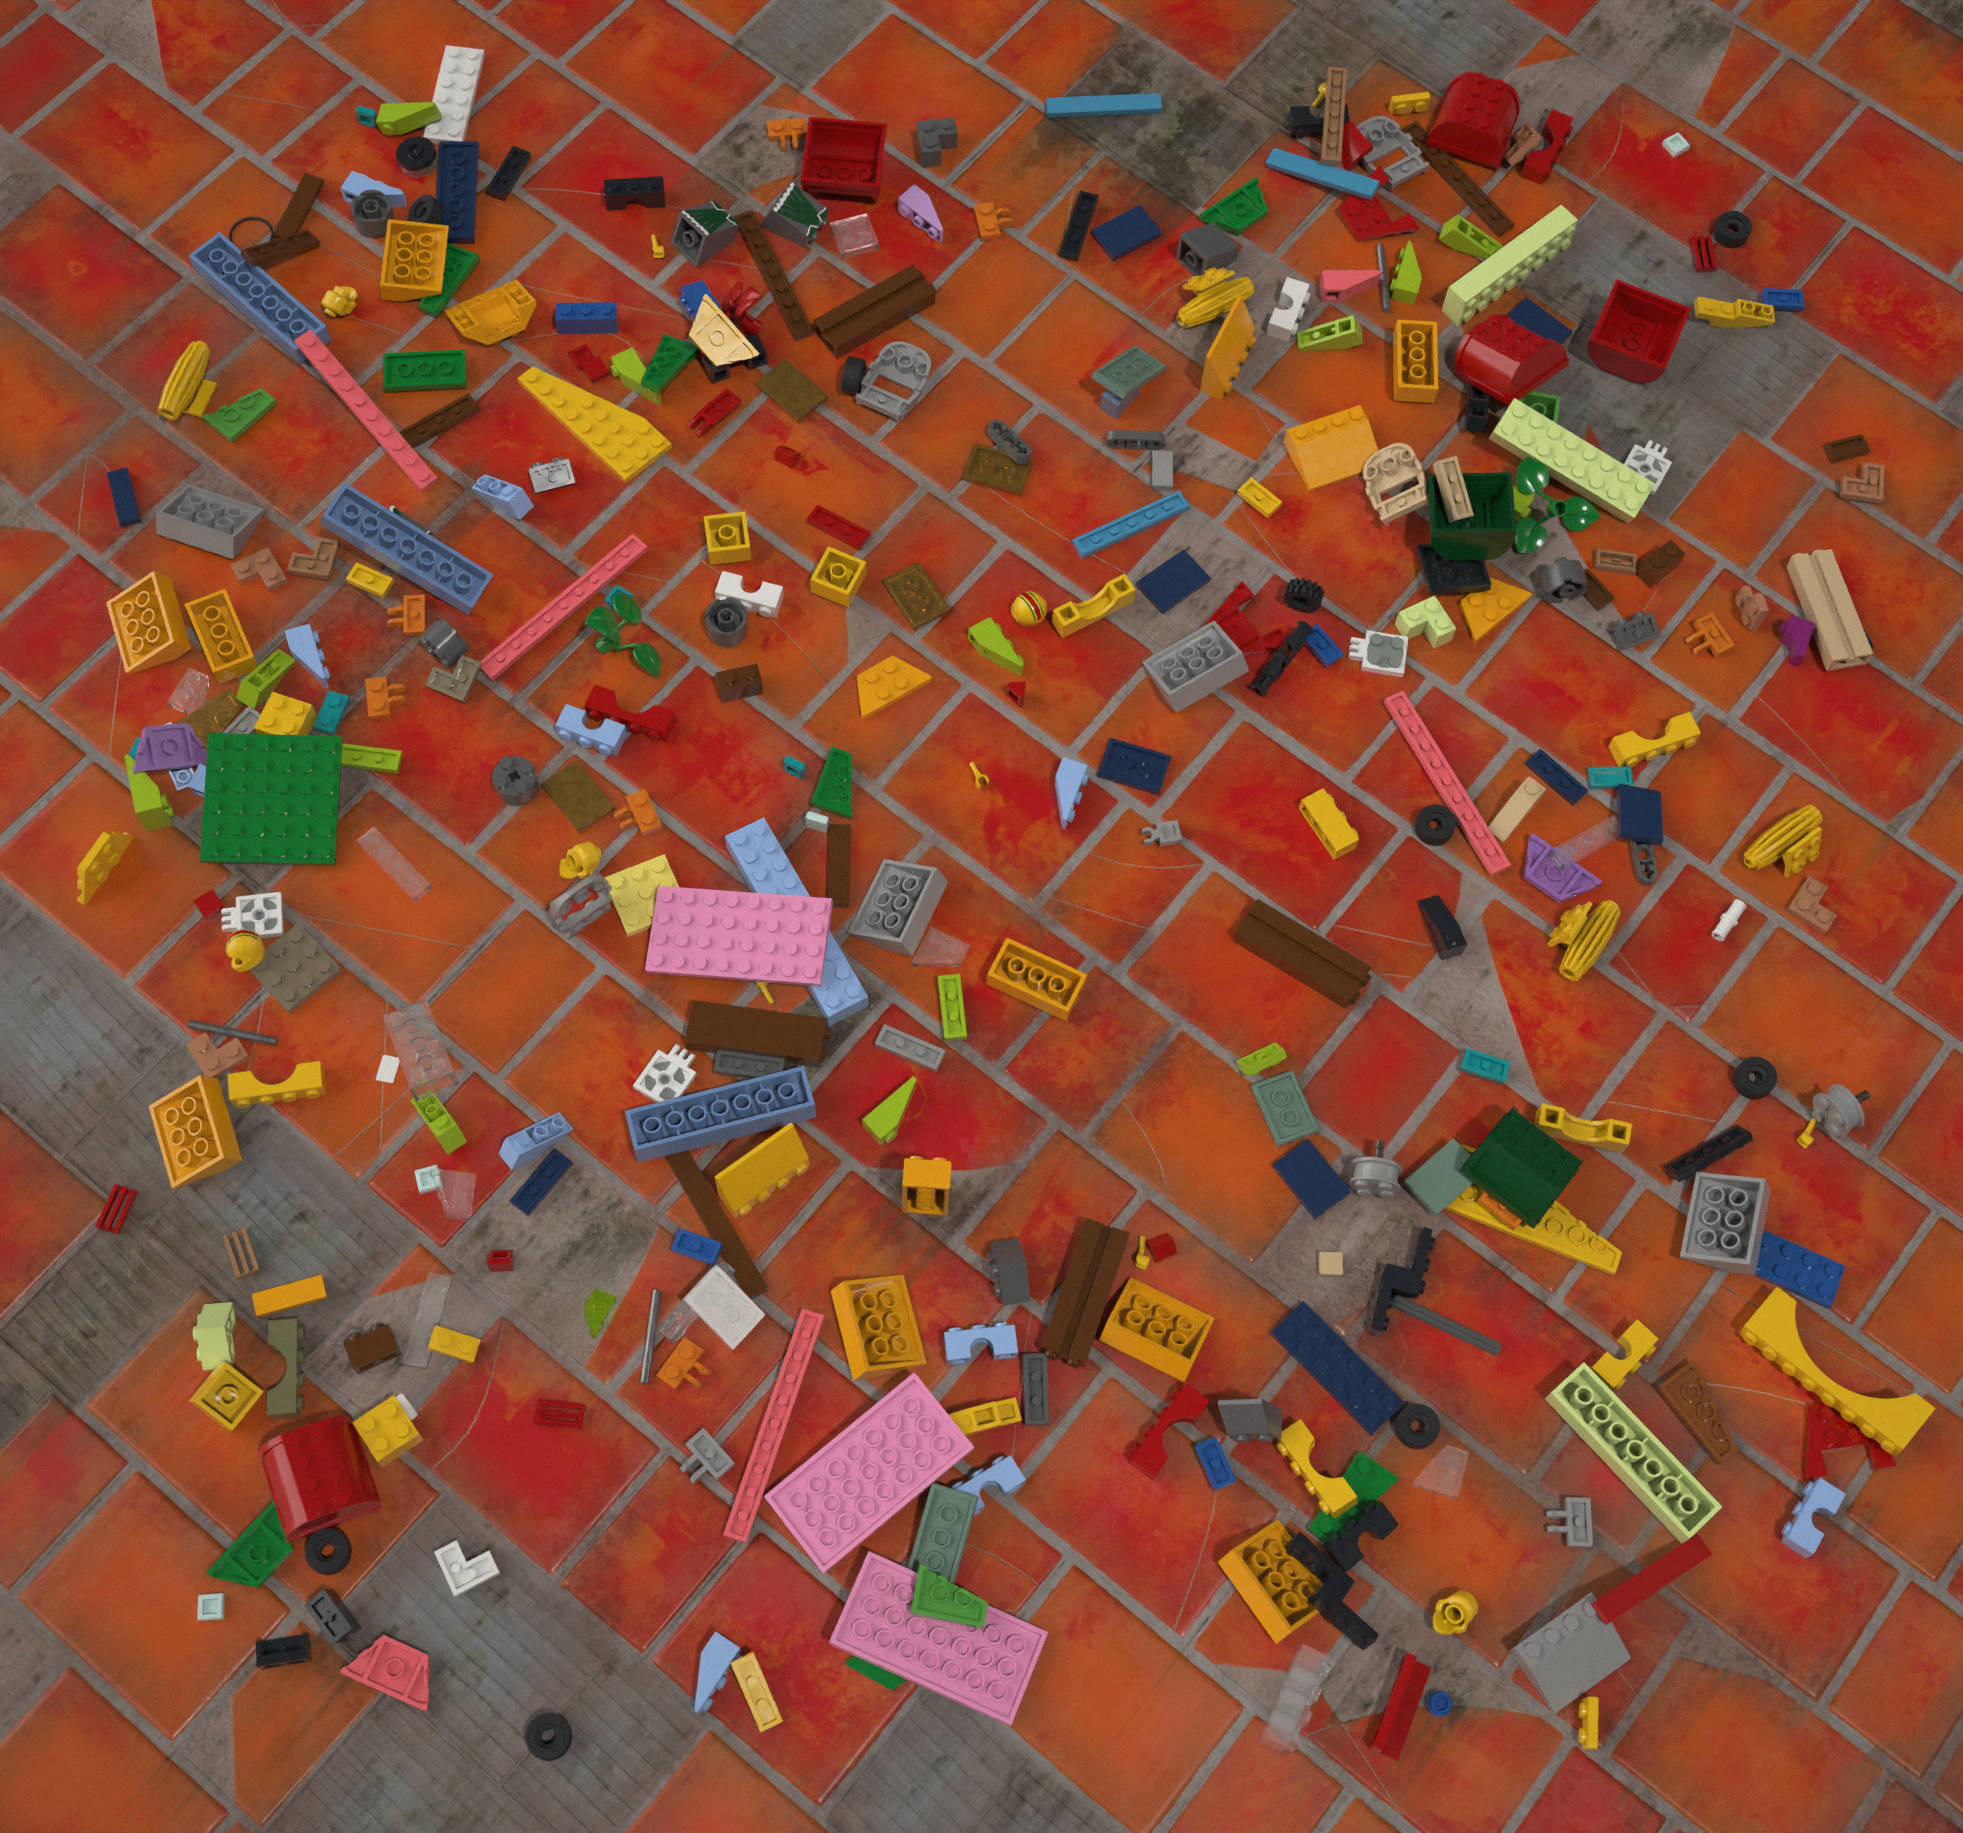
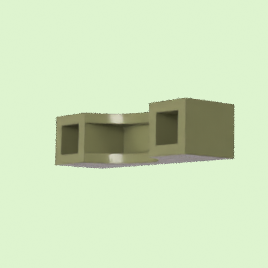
M298 1319L268 1321V1345L273 1350L284 1354L287 1362L286 1373L282 1381L276 1387L267 1391L266 1415L271 1420L301 1418V1411L305 1408L304 1396H301V1387L305 1386L304 1372H301V1364L305 1363V1350L302 1349V1340L306 1338L305 1326H302Z

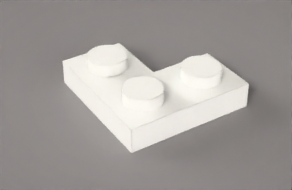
M456 1540L434 1552L455 1597L500 1575L490 1551L467 1562Z

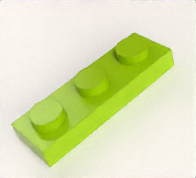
M343 744L341 767L399 774L403 753L399 750Z
M960 974L938 976L944 1041L966 1040L967 1031Z

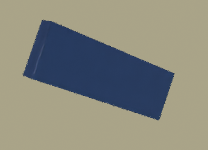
M128 468L107 472L120 527L142 522Z
M1539 749L1525 763V766L1571 806L1578 803L1589 791L1542 749Z
M554 1148L513 1196L510 1203L529 1217L569 1170L573 1162Z

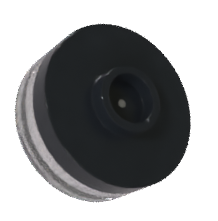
M425 137L408 138L396 150L399 166L407 176L423 177L430 174L437 167V152L433 143Z

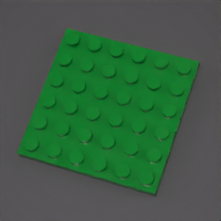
M208 733L200 862L336 866L343 748L342 736Z

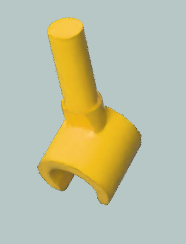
M1323 82L1318 88L1321 94L1312 104L1314 108L1325 97L1326 82Z
M651 235L653 257L664 258V246H658L656 235Z
M971 762L969 765L976 778L975 787L977 789L981 788L979 780H983L986 786H988V777L983 774L981 775L975 763Z
M755 982V986L764 993L769 1005L773 1004L774 1000L766 987L768 982Z
M1814 1118L1811 1119L1805 1131L1797 1138V1142L1804 1149L1815 1140L1809 1135L1817 1121Z
M1141 1236L1135 1266L1146 1270L1150 1257L1143 1255L1145 1252V1237Z

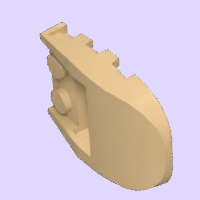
M1394 443L1373 453L1367 459L1363 469V476L1367 485L1365 490L1373 507L1379 513V518L1386 526L1389 525V522L1424 505L1429 506L1428 482L1420 462L1409 445ZM1415 478L1418 479L1419 485L1382 502L1380 495Z

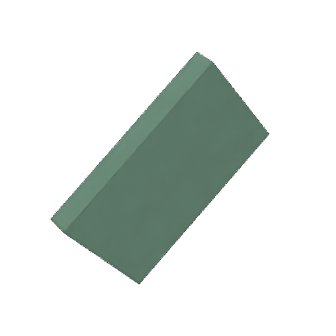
M1293 1070L1251 1085L1252 1093L1277 1148L1319 1133L1317 1123Z
M1453 1138L1408 1177L1404 1184L1437 1216L1474 1183L1459 1171L1471 1155Z

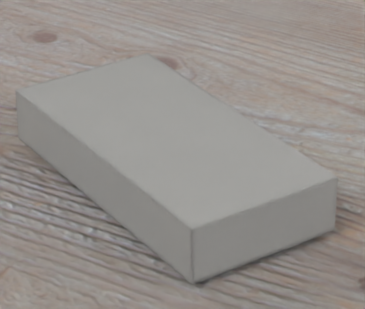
M1152 450V489L1172 490L1173 451Z

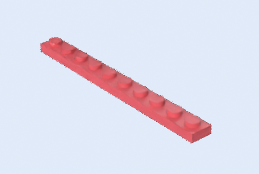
M311 329L294 340L295 345L421 493L438 482L435 474Z
M631 534L480 661L483 664L480 671L491 681H494L647 552V546L634 534Z
M1401 691L1385 698V706L1449 810L1453 813L1457 823L1489 875L1492 877L1511 867L1509 860L1405 692Z
M803 1308L801 1310L723 1534L726 1538L747 1544L825 1318L822 1314Z

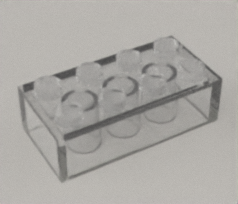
M426 999L383 1015L410 1090L416 1101L459 1085Z
M1302 1644L1296 1650L1259 1738V1743L1283 1755L1298 1749L1303 1735L1299 1734L1300 1730L1305 1725H1308L1312 1716V1711L1309 1708L1314 1702H1317L1322 1688L1318 1686L1320 1682L1327 1678L1332 1666L1328 1664L1330 1656L1305 1644Z

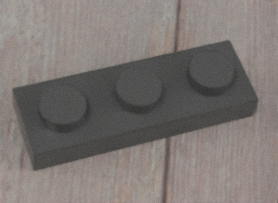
M717 1050L714 1074L753 1079L784 1071L785 1059Z
M1044 1353L1023 1354L1025 1426H1049L1047 1356Z

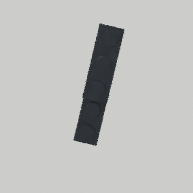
M1423 1227L1419 1233L1412 1270L1388 1263L1383 1269L1370 1330L1371 1336L1379 1337L1383 1331L1386 1332L1389 1323L1386 1313L1387 1309L1392 1307L1394 1300L1392 1295H1400L1414 1301L1419 1294L1423 1295L1426 1281L1422 1280L1423 1274L1428 1272L1430 1259H1427L1428 1251H1432L1435 1238L1431 1237L1433 1229Z
M1299 1531L1286 1543L1284 1548L1320 1580L1307 1600L1317 1611L1328 1618L1336 1628L1340 1629L1351 1639L1356 1646L1362 1650L1366 1649L1376 1641L1379 1634L1342 1601L1355 1581Z

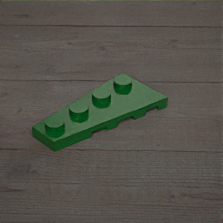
M447 243L442 294L423 297L419 303L420 310L438 317L481 260L479 255Z
M663 334L662 341L658 344L657 352L653 355L652 362L648 365L642 378L641 386L660 393L699 354V348L691 343Z
M1359 1451L1342 1476L1357 1495V1504L1335 1519L1330 1514L1325 1515L1320 1510L1307 1531L1325 1543L1326 1537L1343 1527V1522L1350 1516H1355L1366 1501L1377 1500L1400 1478Z

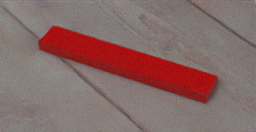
M1696 1534L1591 1605L1603 1623L1607 1625L1711 1556L1712 1553L1699 1534Z

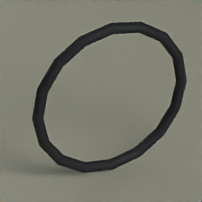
M247 217L234 223L228 236L229 241L233 243L231 238L233 230L237 225L247 220H259L266 223L271 231L269 241L273 240L274 231L267 220L260 217Z

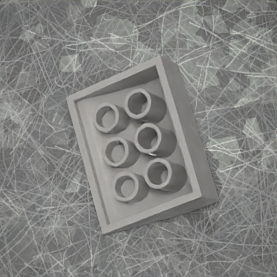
M187 484L156 512V532L168 539H174L187 545L234 559L245 548L264 513V509Z
M1215 621L1142 662L1161 694L1176 713L1249 671L1242 651Z
M884 859L848 934L891 952L913 956L948 881L938 868Z
M1696 1172L1680 1257L1733 1273L1755 1275L1771 1193L1766 1179Z
M1592 1592L1509 1650L1553 1714H1556L1631 1659L1613 1623L1610 1622L1605 1625L1591 1605L1597 1600Z

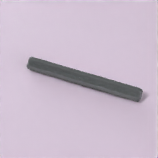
M1400 1295L1394 1297L1393 1308L1493 1355H1498L1502 1347L1500 1342Z

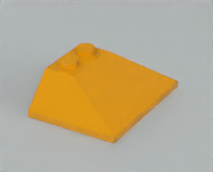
M516 279L447 308L444 312L463 336L490 345L497 344L509 336H516L525 330L537 303Z

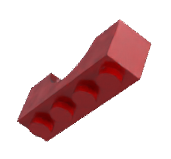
M1553 109L1551 110L1541 134L1548 142L1549 147L1539 151L1531 150L1520 177L1540 185L1543 184L1545 178L1549 179L1553 171L1551 165H1556L1560 156L1558 151H1563L1567 142L1565 137H1570L1574 126H1571L1574 117Z
M594 685L585 704L586 714L590 719L594 721H604L605 718L625 725L626 729L631 733L646 735L654 741L661 740L667 742L676 722L675 711L655 704L650 709L641 713L627 712L618 706L615 691L598 685Z
M1186 1384L1183 1389L1177 1388L1171 1397L1174 1400L1169 1408L1166 1405L1157 1416L1160 1419L1156 1426L1152 1424L1143 1435L1146 1437L1142 1445L1137 1443L1129 1454L1132 1456L1129 1464L1152 1481L1168 1460V1455L1163 1447V1434L1166 1429L1173 1424L1181 1422L1194 1424L1210 1402L1209 1399L1189 1384Z

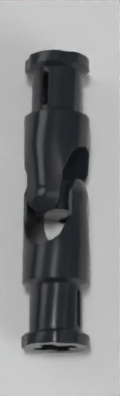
M1302 620L1297 622L1296 629L1292 634H1288L1273 658L1261 670L1260 677L1255 683L1250 685V688L1261 697L1267 696L1268 689L1279 680L1285 667L1292 662L1304 646V641L1307 637L1314 633V629L1308 623ZM1285 651H1291L1292 653L1288 656Z

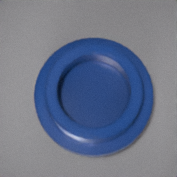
M1443 1691L1433 1692L1427 1699L1428 1710L1434 1716H1446L1452 1709V1700Z

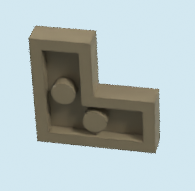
M461 654L453 674L433 666L425 686L465 703L483 664Z

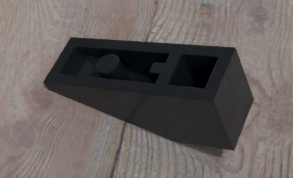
M1436 895L1419 900L1417 903L1441 960L1462 955L1467 946L1466 940L1459 924L1440 896Z

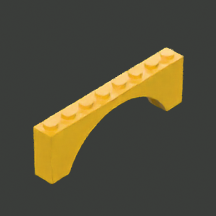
M1776 1287L1744 1325L1739 1334L1743 1336V1339L1748 1344L1760 1349L1767 1359L1774 1360L1779 1364L1786 1374L1797 1378L1805 1389L1815 1392L1826 1405L1838 1410L1845 1420L1853 1422L1861 1428L1864 1435L1875 1439L1886 1452L1897 1457L1936 1408L1916 1393L1892 1399L1867 1397L1847 1390L1828 1378L1813 1363L1800 1341L1795 1321L1796 1301L1779 1287Z

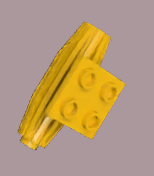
M1216 267L1205 270V274L1202 276L1191 277L1188 279V283L1182 286L1183 289L1192 290L1197 297L1178 310V323L1181 326L1190 328L1209 322L1229 312L1238 295L1245 301L1254 294L1255 289L1249 277L1244 276L1226 282V278L1235 274L1234 270L1216 269Z
M202 341L191 342L177 360L163 388L158 406V412L165 418L177 420L181 413L202 418L218 386L216 382L202 379L210 356V350L206 343Z
M1810 804L1785 816L1761 834L1744 853L1746 866L1750 869L1759 870L1783 858L1785 863L1784 877L1788 878L1793 873L1797 874L1806 863L1814 861L1819 855L1822 828L1817 826L1823 821L1820 811Z
M1590 901L1583 905L1579 904L1573 910H1567L1560 919L1562 922L1551 932V939L1547 945L1550 948L1559 943L1569 945L1559 967L1560 974L1563 977H1566L1568 980L1578 981L1596 962L1610 940L1621 914L1619 906L1615 902H1601L1588 917L1586 914L1593 905Z

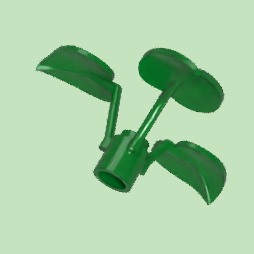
M1525 457L1520 463L1516 473V484L1523 494L1530 495L1535 491L1537 495L1548 500L1549 503L1546 507L1548 515L1537 523L1533 518H1524L1518 521L1514 541L1516 550L1519 553L1533 552L1544 544L1547 538V530L1540 525L1552 519V517L1563 516L1565 527L1574 532L1586 529L1600 518L1594 506L1581 497H1571L1566 501L1554 500L1553 497L1540 492L1539 489L1545 488L1549 482V472L1542 463L1530 457Z
M618 593L614 596V609L618 615L623 617L619 625L615 622L614 614L607 607L598 606L589 613L585 624L603 635L596 640L598 650L603 654H607L613 649L617 652L620 649L635 647L633 655L637 662L657 679L660 675L661 659L659 653L652 645L647 642H642L640 645L638 643L619 645L621 642L619 629L627 621L634 626L641 621L642 614L637 602L629 595H626V593Z

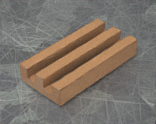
M1596 548L1594 570L1635 576L1638 554ZM1600 556H1602V557H1608V558H1613V559L1600 558Z
M246 1227L241 1228L238 1232L233 1231L230 1235H223L238 1280L261 1271ZM241 1236L245 1240L254 1267L252 1269H249L239 1239ZM231 1240L235 1241L244 1268V1272L242 1273L240 1271L231 1244Z

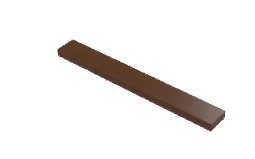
M1417 121L1401 129L1403 133L1411 135L1413 138L1412 142L1422 152L1421 156L1497 237L1513 229L1514 223L1446 151L1425 145L1429 134Z
M753 210L734 216V219L740 223L739 230L794 340L798 341L814 335L813 329Z
M689 1150L665 1156L712 1240L721 1242L724 1245L720 1254L741 1290L751 1300L768 1291L769 1289Z

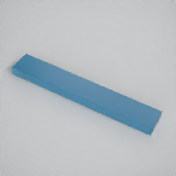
M1160 93L1046 98L1047 118L1162 113Z
M1276 148L1272 150L1265 162L1268 168L1372 200L1380 186L1378 180L1321 164V162Z
M1179 490L1072 539V544L1083 559L1188 511L1190 505Z

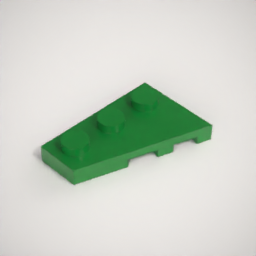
M833 746L831 747L810 803L811 806L849 820L852 818V753Z

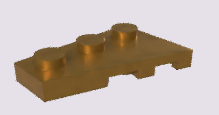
M229 688L175 724L188 723L193 729L195 736L204 744L203 748L206 750L208 733H222L242 708V704L236 699L231 688Z

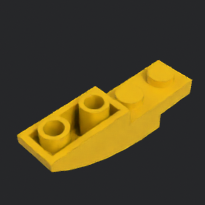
M1699 296L1694 300L1695 317L1709 320L1710 326L1752 328L1773 325L1775 323L1774 307L1772 305L1737 299L1734 303Z
M1016 1397L948 1414L966 1437L1022 1421Z

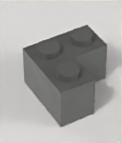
M955 117L916 121V140L922 168L941 166V150L957 148L958 133Z
M1014 1238L991 1242L992 1251L988 1252L990 1266H992L993 1277H997L998 1283L994 1284L996 1298H1001L1003 1306L1030 1301L1026 1260L1019 1239Z

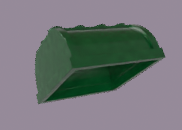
M1512 472L1462 473L1474 516L1453 523H1449L1436 475L1428 474L1430 540L1432 547L1440 556L1447 560L1459 562L1464 560L1485 561L1496 559L1510 549L1516 537Z
M1513 1106L1508 1113H1505L1459 1171L1534 1229L1580 1170L1579 1167L1584 1162V1159L1580 1156H1575L1519 1113L1517 1107Z

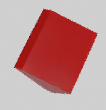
M785 445L778 446L775 450V461L792 469L801 456L800 452Z
M1026 681L1009 682L1006 695L1022 708L1024 705Z
M1168 1233L1146 1242L1156 1263L1177 1254L1174 1239Z
M491 1250L487 1260L490 1272L514 1271V1250Z

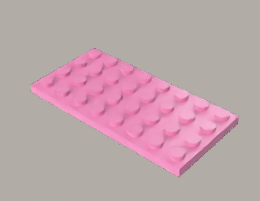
M658 886L645 971L652 974L822 987L833 900L832 898Z
M914 1372L764 1497L821 1572L825 1574L931 1486L932 1483L973 1451L975 1447Z
M869 1551L828 1644L1010 1727L1048 1632L989 1605L987 1606L983 1629L911 1615L918 1573Z

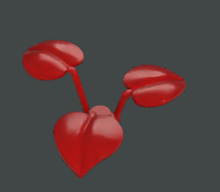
M737 281L733 289L726 295L722 304V310L728 312L731 307L735 309L734 316L740 317L738 321L740 328L737 329L742 334L745 331L751 335L758 334L763 323L745 311L762 297L753 286H749L742 294L743 285ZM699 349L698 357L702 360L701 354L703 352Z

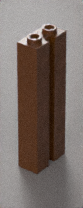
M912 264L814 319V332L837 360L934 305L936 290L931 283L929 284L925 281L923 273Z
M1259 899L1256 900L1248 915L1236 930L1232 940L1345 1009L1348 1008L1350 1003L1353 1005L1356 1003L1361 994L1358 990L1361 986L1366 987L1372 977L1369 975L1371 966Z
M693 1000L685 1046L686 1050L717 1054V1050L784 1058L785 1063L820 1068L821 1060H826L827 1047H823L825 1039L829 1040L831 1027L827 1026V1018Z
M1089 1218L1085 1219L1041 1345L1040 1352L1044 1353L1048 1359L1054 1361L1057 1358L1061 1359L1073 1368L1085 1367L1129 1238V1232L1115 1227L1109 1228L1104 1226L1103 1223Z

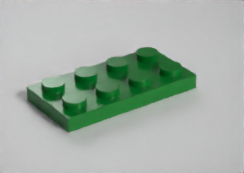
M466 350L383 353L384 391L467 388Z

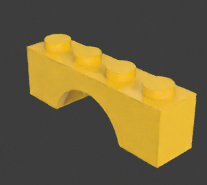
M1123 574L1107 582L1104 588L1091 599L1082 603L1070 601L1054 609L1052 624L1060 636L1064 638L1133 603L1136 589L1127 576Z
M1688 712L1671 718L1665 727V736L1660 739H1644L1635 732L1630 731L1613 737L1608 747L1618 767H1633L1640 761H1651L1660 754L1665 753L1668 755L1675 752L1678 748L1692 747L1696 744L1701 732L1691 713Z
M320 1061L297 1064L295 1071L286 1081L275 1085L259 1082L251 1071L227 1074L229 1101L234 1107L240 1109L249 1108L254 1104L271 1105L275 1101L282 1100L284 1102H293L297 1098L302 1097L314 1099L326 1094L325 1069Z
M1544 1103L1536 1111L1534 1122L1536 1126L1553 1138L1623 1153L1629 1146L1632 1129L1631 1123L1613 1119L1603 1121L1584 1120L1570 1115L1566 1112L1565 1108Z
M1301 1419L1281 1432V1438L1277 1439L1278 1444H1276L1278 1450L1284 1457L1287 1455L1292 1461L1290 1465L1297 1476L1302 1475L1305 1479L1304 1485L1311 1495L1315 1494L1320 1500L1318 1504L1325 1515L1330 1514L1335 1519L1357 1504V1495L1343 1477H1324L1311 1466L1309 1456L1315 1446V1438Z

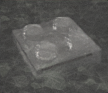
M868 214L830 222V229L841 259L879 249V243Z

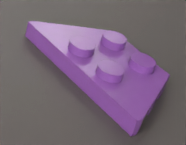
M188 723L145 727L142 730L132 771L133 774L197 767L199 764L206 766L207 752L203 748L204 744L195 736L193 729Z
M1534 833L1530 835L1523 879L1560 904L1601 884L1602 880Z

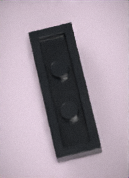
M513 146L486 188L487 194L505 201L530 161L531 152Z

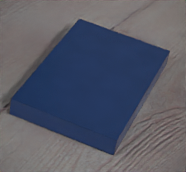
M1138 205L1092 229L1091 235L1110 259L1115 261L1161 237L1162 231L1141 205Z
M1527 297L1507 315L1515 323L1561 345L1573 332Z
M1183 549L1136 582V587L1163 615L1210 582L1211 577Z
M1110 738L1097 777L1159 796L1171 755Z
M1619 784L1617 787L1619 838L1661 846L1663 843L1661 791Z
M1309 1139L1272 1165L1314 1219H1317L1351 1193V1190Z

